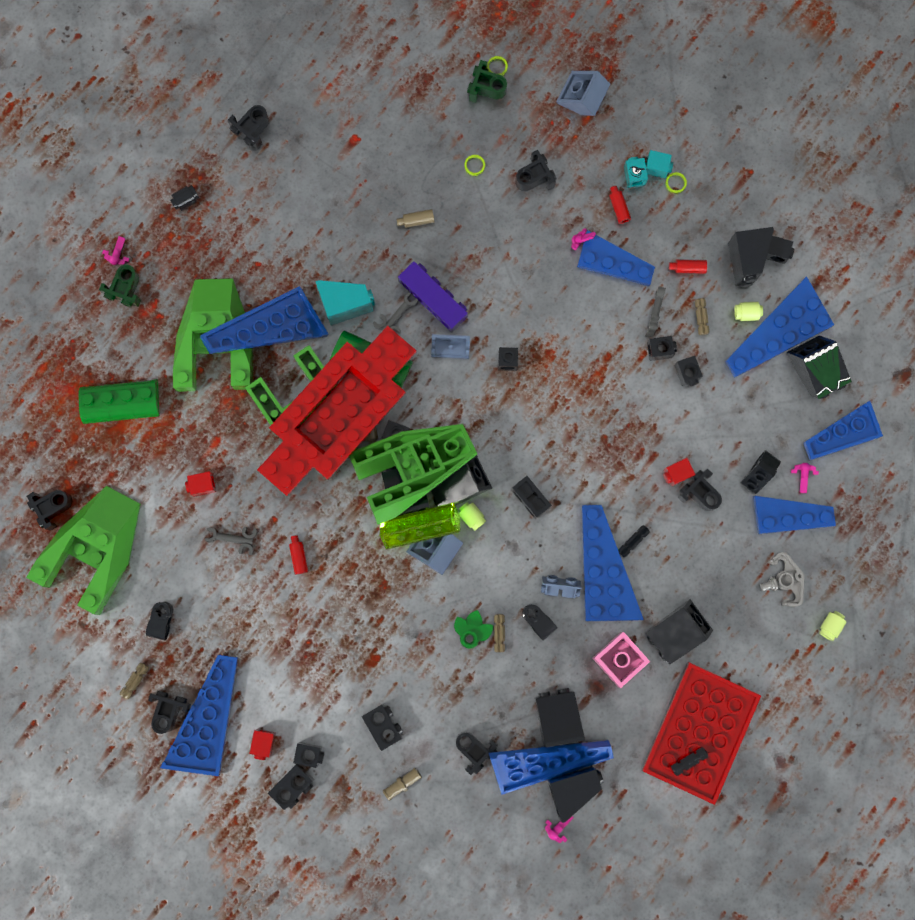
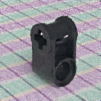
M158 602L153 606L146 628V636L160 640L167 639L174 611L170 603ZM164 608V610H166V614H162V612L159 611V609Z
M530 604L524 607L522 611L524 619L543 641L557 629L553 621L538 606ZM528 609L536 610L534 618L531 616L528 618Z

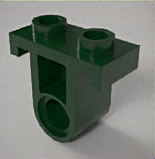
M480 60L479 66L475 65L472 75L475 78L473 83H469L467 89L469 101L476 103L477 94L496 100L502 99L506 95L507 80L502 75L487 71V61ZM500 85L502 88L498 90L494 86Z
M125 264L118 268L110 289L106 284L101 283L99 290L104 294L103 297L108 300H120L121 304L127 307H132V305L139 307L141 302L140 298L134 295L139 283V274L130 265ZM127 273H132L131 278L127 280L124 279V276Z

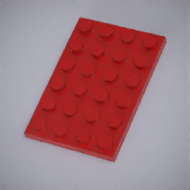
M688 662L641 771L715 805L761 695ZM701 747L706 750L708 754L707 759L699 760L700 763L687 771L683 770L684 773L679 776L673 773L671 769L673 764L676 762L679 764L681 759L691 753L695 754L696 750Z

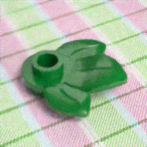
M476 610L470 613L466 620L457 617L454 629L460 635L461 644L465 648L471 649L476 647L479 641H485L490 637L493 625L483 624L482 617L479 611ZM468 635L473 636L471 643L466 641Z

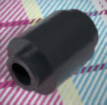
M192 185L189 187L185 186L171 195L173 199L170 201L176 210L179 208L183 211L195 204L199 196Z

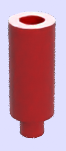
M613 186L610 188L612 194L609 197L618 223L629 222L631 216L623 192L619 191L617 186Z
M676 259V262H669L668 268L669 270H675V273L706 274L707 260Z
M298 535L291 536L292 543L289 544L294 574L307 573L308 567L303 542H299Z

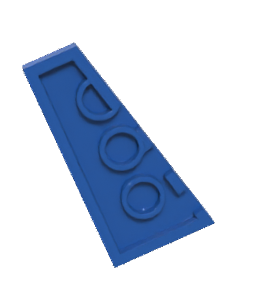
M597 235L583 243L577 265L579 268L650 286L655 269L653 265Z
M868 401L803 444L809 460H813L883 437L872 404Z
M753 496L758 534L836 526L834 508L831 506Z

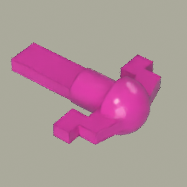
M583 229L572 237L571 248L577 250L582 242L593 239L596 233L585 234L587 229Z
M118 237L112 256L108 255L109 251L103 250L102 252L105 255L104 259L112 265H124L125 262L129 261L127 257H123V260L119 259L125 238Z
M809 463L795 465L794 469H791V473H797V470H801L800 493H807L809 470L813 471V475H819V471H816V467Z
M572 816L564 823L560 821L553 829L550 828L552 823L547 820L545 822L547 825L544 828L548 837L558 843L566 842L568 839L564 835L561 838L558 835L574 817Z

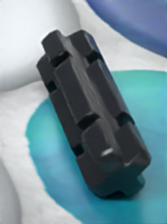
M642 525L637 530L638 532H635L625 542V545L618 549L621 556L626 557L630 550H633L643 540V537L645 538L650 533L646 526Z
M701 747L696 750L695 754L691 753L681 759L679 764L678 762L673 764L671 769L676 776L684 773L683 770L687 771L700 763L699 760L707 759L708 754Z

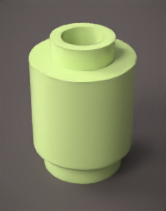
M740 302L734 307L735 319L740 321H759L760 317L763 316V306L759 302Z
M466 502L459 508L461 512L458 515L474 531L486 522L485 516L473 502L471 504Z
M834 611V613L829 612L820 627L821 631L819 634L830 641H834L847 623L844 620L845 616L837 611Z

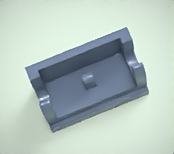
M432 334L431 357L469 359L470 336Z

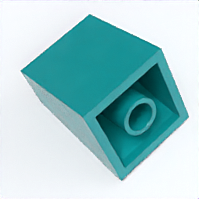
M315 281L331 326L374 312L372 307L375 305L371 289L367 290L365 284Z

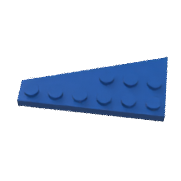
M807 276L725 361L734 378L834 326Z
M299 286L202 334L200 338L209 354L327 337L329 334Z
M582 505L585 621L644 620L602 505Z
M217 656L160 768L220 776L238 657Z
M609 740L489 753L502 795L614 758Z

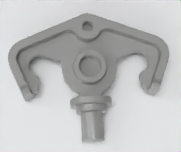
M777 553L767 562L771 565H777L779 560H783L785 564L784 571L779 572L776 578L770 577L768 582L761 583L760 588L762 591L769 589L777 591L778 588L781 590L790 589L795 594V599L793 601L789 598L783 600L782 606H800L803 603L804 574L787 553Z

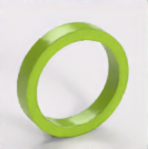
M500 56L492 57L488 61L487 70L492 72L489 65L493 60H501L505 64V70L499 73V75L503 76L507 72V61Z
M479 155L469 156L464 163L466 172L472 176L482 174L485 169L484 159ZM472 158H478L482 161L483 168L477 173L470 172L467 168V162Z
M679 172L671 173L666 179V188L671 193H681L686 188L687 180ZM680 176L684 181V187L680 190L671 189L668 184L669 178Z

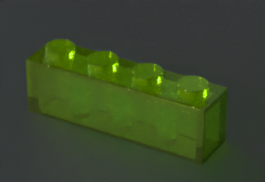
M455 503L398 516L381 523L379 536L387 550L460 532V515Z

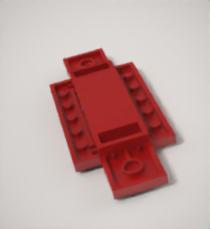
M388 325L362 354L349 342H346L269 427L283 442L257 471L286 496L294 490L312 468H315L329 480L406 394L392 379L416 354L417 350ZM349 371V373L340 381V379ZM330 392V394L321 402V400ZM321 402V404L312 412V410ZM312 412V414L303 422V420Z

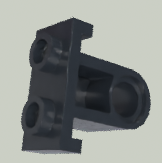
M255 105L238 122L235 116L231 115L228 119L229 129L236 136L240 134L244 138L243 141L249 147L254 146L256 149H259L263 145L259 135L269 124L266 109L261 105ZM257 115L263 116L260 120L255 119Z
M538 150L532 152L530 157L532 163L518 170L516 174V187L521 191H529L547 181V190L554 188L557 178L554 171L549 170L546 165L548 164L544 154H540ZM527 177L530 181L523 182L520 178Z
M765 450L741 483L747 489L757 494L775 476L781 461Z
M709 469L705 471L699 470L693 476L695 481L691 485L687 483L679 491L682 494L678 498L683 503L689 499L686 496L688 494L706 511L715 510L722 503L720 493L704 479V477L708 479L713 475ZM707 496L714 498L715 504L713 506L707 503Z
M55 490L39 500L37 499L40 498V495L35 492L26 496L29 500L27 502L32 512L35 511L38 516L36 520L39 526L50 531L56 528L57 525L49 520L68 510L73 502L71 495L61 490ZM60 496H63L64 502L61 505H58L57 499Z
M157 690V693H150L148 701L154 702L156 699L158 700L151 723L154 732L164 734L173 729L180 707H183V712H189L191 703H187L186 698L176 696L174 699L168 697L169 693ZM161 718H164L167 721V727L165 729L159 726V721Z
M465 731L456 737V746L474 764L471 768L467 765L465 770L470 775L473 773L477 774L484 767L482 763L487 758L490 760L489 753L498 752L496 750L498 745L491 739L489 741L491 746L487 749L473 734ZM469 737L471 739L470 746H461V738Z

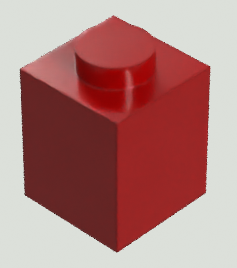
M688 458L664 469L665 473H663L665 481L668 484L670 483L672 487L696 475Z
M210 471L187 476L188 481L185 482L186 491L193 497L216 492L214 476Z
M260 729L254 730L249 754L254 755V758L259 760H266V757H271L276 732Z

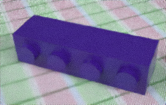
M413 261L398 276V282L452 333L468 317L467 308L461 302L457 303L449 290L446 289L444 291L440 287L441 283L434 276L430 277L426 273L427 269L421 263L417 264Z

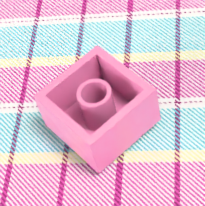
M620 632L592 657L619 688H622L650 662L624 632Z

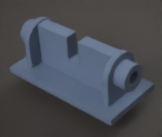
M555 575L542 576L541 593H544V595L558 596L559 590H562V597L576 598L580 596L581 581H578L576 578L568 577L561 579Z

